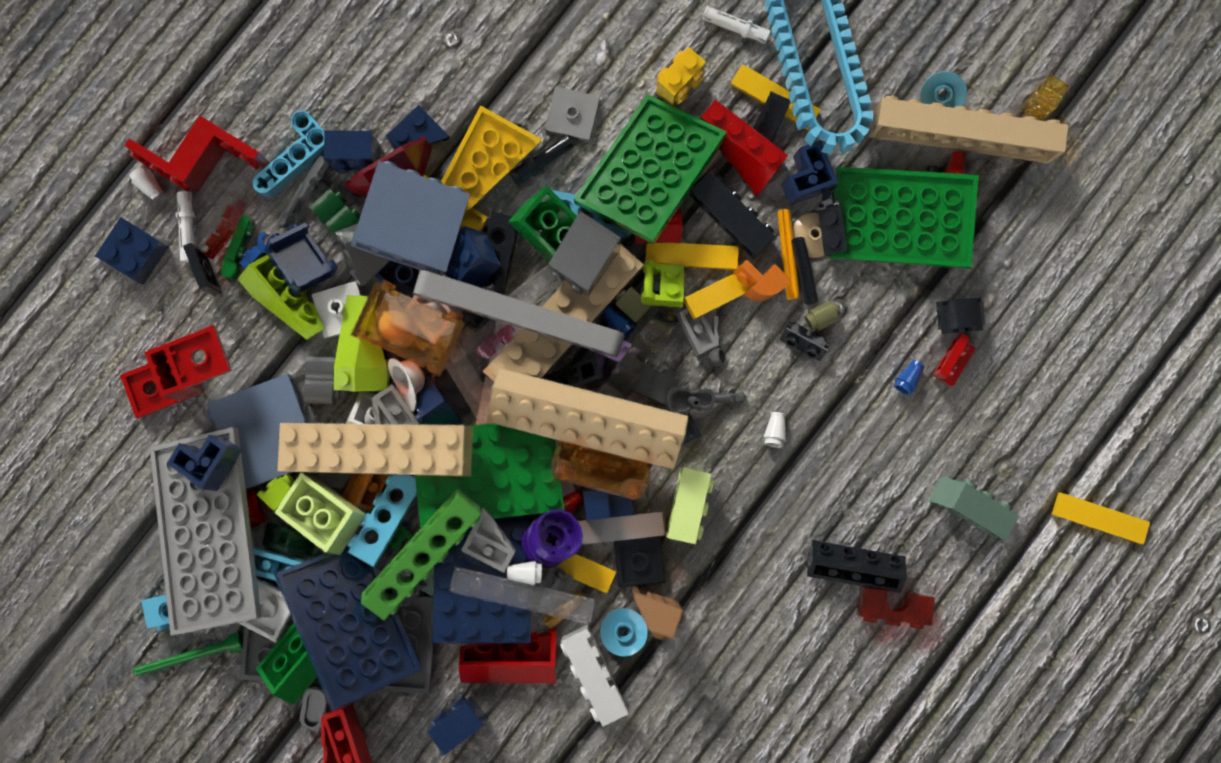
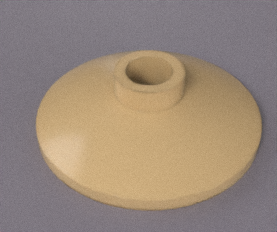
M819 213L802 215L792 226L793 238H805L809 258L824 256ZM816 230L819 236L816 238L812 237L811 231Z

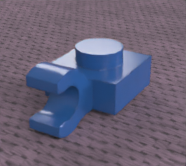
M262 232L257 239L258 246L249 248L242 255V260L239 263L245 269L249 264L266 256L264 240L268 237L267 233Z

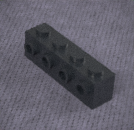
M710 171L690 190L689 196L754 260L773 242L776 237L773 234L774 230L766 222L763 224L757 218L758 214L750 206L746 207L741 202L742 198L736 191H730L725 186L726 183L720 175H714Z
M812 540L807 555V577L901 593L907 579L906 557Z

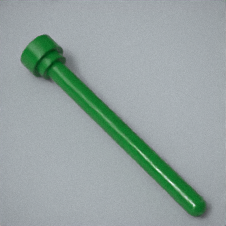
M240 631L232 633L225 641L135 667L133 674L141 676L225 650L233 651L234 653L242 651L243 634Z

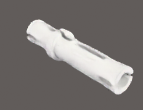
M710 6L706 7L702 20L741 34L745 39L748 37L763 44H766L771 30L753 24L751 20L739 19Z
M180 191L177 192L178 212L176 213L179 224L180 262H189L183 245L188 243L194 244L193 219L195 218V213L192 207V192Z

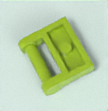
M653 260L644 261L642 268L644 272V292L641 294V302L645 305L683 308L684 265L659 264ZM654 274L660 275V295L653 292Z

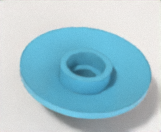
M941 71L931 75L924 82L920 92V100L923 104L943 103L945 107L951 108L963 106L967 98V87L964 80L956 73L950 71ZM940 89H946L944 95H938Z
M620 608L610 612L604 618L600 629L602 643L608 651L618 656H630L637 653L644 646L648 634L647 625L643 617L636 611L627 608ZM622 627L628 629V634L625 636L619 633Z

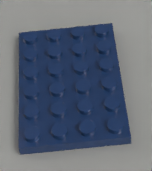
M529 515L494 519L516 549L508 565L530 562L524 555L521 545L522 534L529 525ZM469 527L464 532L465 535L461 542L457 545L453 544L448 550L446 558L441 563L437 562L433 566L432 644L530 643V584L507 580L508 566L503 573L461 551L472 530ZM443 535L434 536L435 541H442L445 538Z
M346 545L340 555L325 553L277 572L274 575L332 711L422 670L397 611L393 615L389 614L383 620L361 604L362 593L380 573L377 566L375 568L348 553L350 550L348 545Z

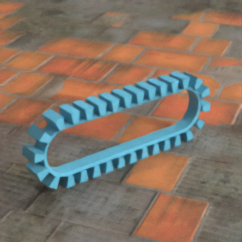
M766 0L764 5L766 13L770 12L768 20L769 24L773 25L771 29L773 39L777 38L775 46L776 50L780 51L778 55L780 65L784 63L782 72L783 76L787 77L785 84L787 91L791 90L789 93L791 104L795 103L792 110L794 117L799 116L796 120L797 128L801 130L809 126L811 129L804 141L812 146L818 137L825 141L821 150L823 153L831 154L836 143H839L841 154L849 152L855 143L858 145L861 143L870 130L868 126L873 121V111H866L871 104L869 94L864 96L867 86L865 81L861 82L864 77L862 68L857 69L860 61L858 54L854 55L856 51L854 41L850 42L852 39L850 28L846 29L849 23L847 15L843 16L845 12L843 2L839 3L840 0H821L853 112L854 125L847 132L831 133L823 129L815 118L784 1Z

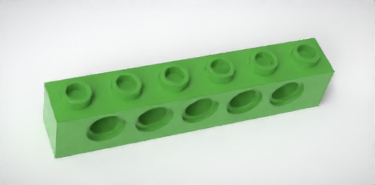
M457 489L364 590L361 604L383 620L389 614L393 615L399 609L400 602L405 597L409 598L414 593L417 583L421 579H427L432 572V567L437 562L441 563L446 558L451 546L459 544L465 535L464 532L469 527L473 528L481 518L480 506L460 489ZM459 517L461 521L453 524L449 522V519ZM436 535H443L445 537L442 541H435L433 539ZM422 552L427 553L429 555L427 558L424 559L417 557V555ZM404 570H409L412 572V574L410 576H404L401 574V572ZM387 588H394L396 592L387 593L385 590Z

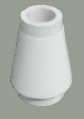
M142 165L129 175L132 179L131 183L151 198L152 201L158 199L164 193L150 168L147 169Z
M771 413L763 436L766 446L782 448L784 442H786L784 413Z
M536 561L508 565L507 580L531 585L541 583L542 564H536Z

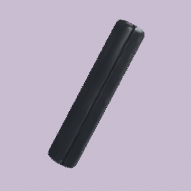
M793 238L791 242L804 302L806 305L817 303L818 298L805 238Z

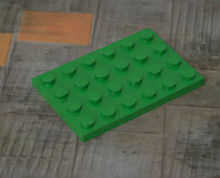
M647 94L573 199L574 203L655 244L725 140L727 133Z
M837 167L836 177L839 183L835 186L834 196L835 201L839 200L843 207L849 252L830 255L829 259L971 269L979 175Z
M493 423L468 426L473 427L471 476L415 475L421 528L457 489H460L480 506L481 512L483 508L486 509L493 519L547 513L550 510H564L555 439ZM459 517L449 519V522L453 524L461 521Z

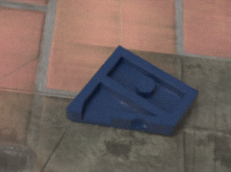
M420 105L414 108L386 135V138L396 148L409 142L417 141V139L423 136L429 144L442 140L444 142L450 139L449 135Z

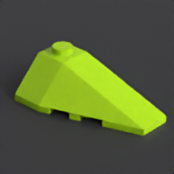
M268 255L249 264L239 276L238 280L254 299L306 340L324 330V325L314 304L310 303L306 295L308 290L294 296Z
M347 295L334 363V390L354 392L383 391L389 387L390 372L388 360H385L382 346L384 345L382 338L379 339L377 320L370 296Z

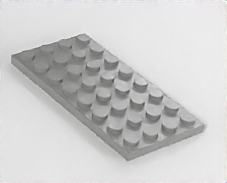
M235 427L150 447L171 636L262 618L241 454L218 491L200 489L166 464L179 443L194 445L201 449L209 435L224 437L240 448L238 428Z

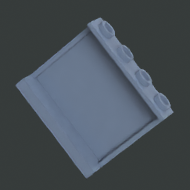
M379 161L350 246L418 270L443 276L447 271L470 194L460 187L444 185L438 179L422 177L414 170L397 168V165L392 162Z
M285 374L208 403L210 409L207 411L208 417L212 423H215L217 431L231 427L238 428L246 491L269 482L275 477L279 478L286 473H293L278 471L280 423H310L293 375Z

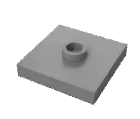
M555 86L545 132L561 136L567 135L569 138L590 142L600 96Z

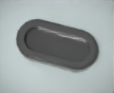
M321 684L310 685L303 695L300 722L308 730L319 729L321 727V716L327 711L328 701Z

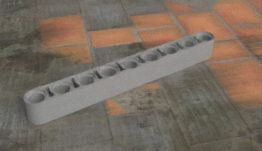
M420 270L413 294L425 299L613 357H618L624 338V333L424 270Z

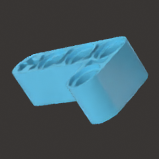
M297 111L291 118V124L301 138L260 171L253 179L254 189L265 198L276 196L308 169L319 155H324V139L321 144L314 145L316 138L324 137V130L306 111ZM309 120L306 127L299 128L301 121ZM305 151L304 159L297 160L298 153ZM288 166L287 173L279 175L280 169ZM273 175L278 179L277 181L272 178ZM265 182H267L269 186L267 189H265L263 185Z

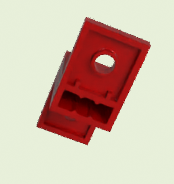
M200 115L169 162L130 138L124 145L131 151L129 154L131 157L188 192L190 189L197 193L200 191L225 151L236 158L240 157L246 164L256 170L259 167L264 169L270 164L259 151Z
M211 325L145 351L148 364L123 373L120 377L135 418L140 419L203 394L204 390L201 383L231 372L232 369L216 326ZM202 350L205 353V360L197 364L194 360V355L197 351ZM150 382H154L157 386L156 392L152 395L146 392V386Z

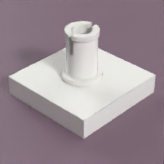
M356 281L312 294L315 308L324 325L322 333L325 339L340 335L347 295L362 296Z

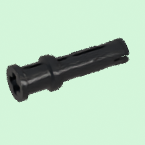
M565 135L532 159L530 157L524 159V163L509 172L511 178L520 188L524 181L532 176L536 177L540 173L539 170L570 149H573V142Z

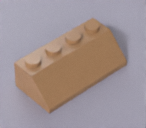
M633 586L634 599L652 636L665 641L667 637L673 639L683 611L678 601Z

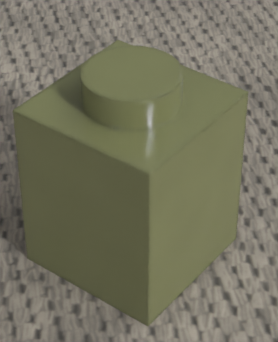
M632 287L627 291L623 289L615 298L617 301L615 307L624 316L633 321L634 325L651 309V305H645L641 302V295Z

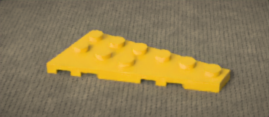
M480 106L441 182L449 187H460L470 194L464 212L465 215L543 139Z

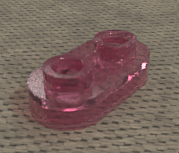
M506 325L473 353L478 359L483 357L487 360L497 352L494 349L500 343L505 346L515 337L513 333L516 330L512 325Z

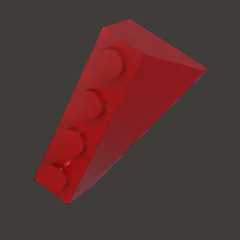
M715 99L700 119L726 131V138L719 149L725 155L726 160L737 170L742 180L752 189L753 194L758 197L785 163L788 155Z
M557 628L548 629L547 633L537 634V631L531 632L530 643H484L460 646L458 664L460 683L556 684Z

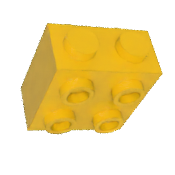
M690 47L684 52L680 50L672 60L674 63L669 68L664 67L657 75L658 80L656 82L655 94L673 107L676 104L682 105L688 98L687 93L692 88L697 89L704 80L702 77L705 74L706 61Z

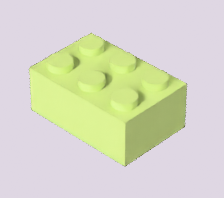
M684 467L680 468L665 537L696 544V540H701L704 526L700 525L702 516L706 517L709 506L705 499L707 493L712 492L714 479H710L711 473Z
M302 472L275 511L279 517L323 551L337 555L342 553L366 515L317 477Z

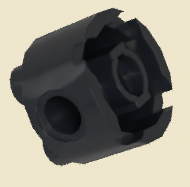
M983 297L936 302L938 330H941L942 334L959 333V328L964 327L965 332L981 331L983 326L986 325Z

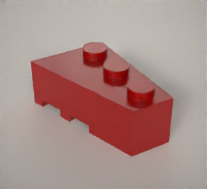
M353 703L342 706L334 711L330 710L321 716L322 763H373Z

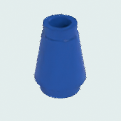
M612 306L607 307L601 314L610 329L624 333L623 340L635 329L632 325L633 321Z
M912 360L895 378L894 388L904 395H910L912 392H915L924 365L917 360Z

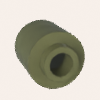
M827 301L809 310V314L804 317L807 325L814 332L816 330L821 331L838 322L841 312L836 303L832 304L830 301Z

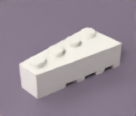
M587 624L562 636L561 649L565 657L568 656L572 663L570 668L575 678L580 679L582 684L580 689L585 700L589 699L593 706L590 710L596 722L600 721L602 726H605L628 715L626 704L589 625Z

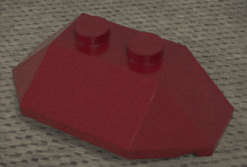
M424 136L420 137L417 141L409 142L362 169L344 184L354 196L367 198L379 161L392 162L397 165V168L414 170L424 177L432 147Z

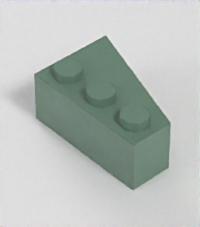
M941 476L928 501L949 509V513L959 515L967 520L969 524L987 534L1007 541L1020 517L1012 512L1013 507L1001 501L997 503L994 501V495L983 490L982 492L976 490L978 486L968 480L960 482Z

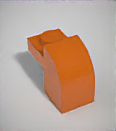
M745 260L733 271L738 281L749 288L743 295L757 302L769 300L782 291L791 281L776 264L761 274L748 260Z

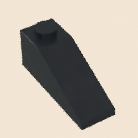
M592 356L550 373L543 378L544 380L583 390L594 389L614 381L608 359L598 356Z

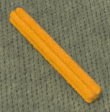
M782 209L778 211L777 215L783 271L791 280L785 286L787 300H795L799 298L796 261L791 242L793 239L791 212L789 209Z

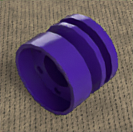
M550 510L528 525L523 532L521 540L523 553L528 561H536V564H542L543 569L554 568L578 552L582 545V529L577 519L569 512Z

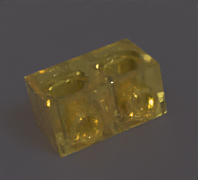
M1051 74L1047 75L1033 89L1021 111L1026 113V116L1037 117V120L1040 121L1044 120L1056 110L1070 85Z

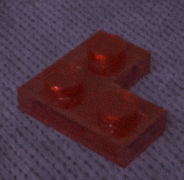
M237 199L232 206L227 205L222 213L224 220L222 219L216 227L215 231L217 233H211L205 242V245L208 246L204 254L205 256L213 260L233 235L246 203Z

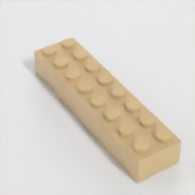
M886 96L879 101L873 110V121L871 122L869 137L1049 164L1065 153L1068 125L1061 124L1059 120L1053 119L1040 121L1037 120V117L1033 116L1019 118L1014 117L1012 113H1001L999 115L992 114L990 110L985 109L971 111L964 106L951 108L945 107L943 103H932L930 105L923 104L922 101L917 99L902 101L895 96Z
M620 244V252L589 296L584 293L582 295L576 293L570 288L571 284L565 281L542 307L594 323L602 312L615 300L616 296L642 270L644 264ZM521 329L485 368L483 374L493 384L499 368L543 379L569 351L573 344Z
M499 368L492 387L487 422L674 469L684 439L688 416Z
M280 423L278 471L471 476L473 427L454 425Z

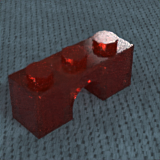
M859 586L856 615L863 617V621L877 623V619L886 620V624L901 626V622L910 623V627L924 629V625L932 626L935 597L906 592L905 602L902 607L892 610L887 603L888 591Z

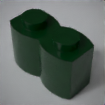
M328 189L309 207L334 234L336 231L358 224L361 216L354 207L349 209L344 204L347 200L338 190L333 193Z

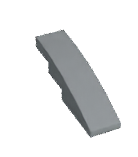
M664 511L578 521L583 534L582 544L666 535Z

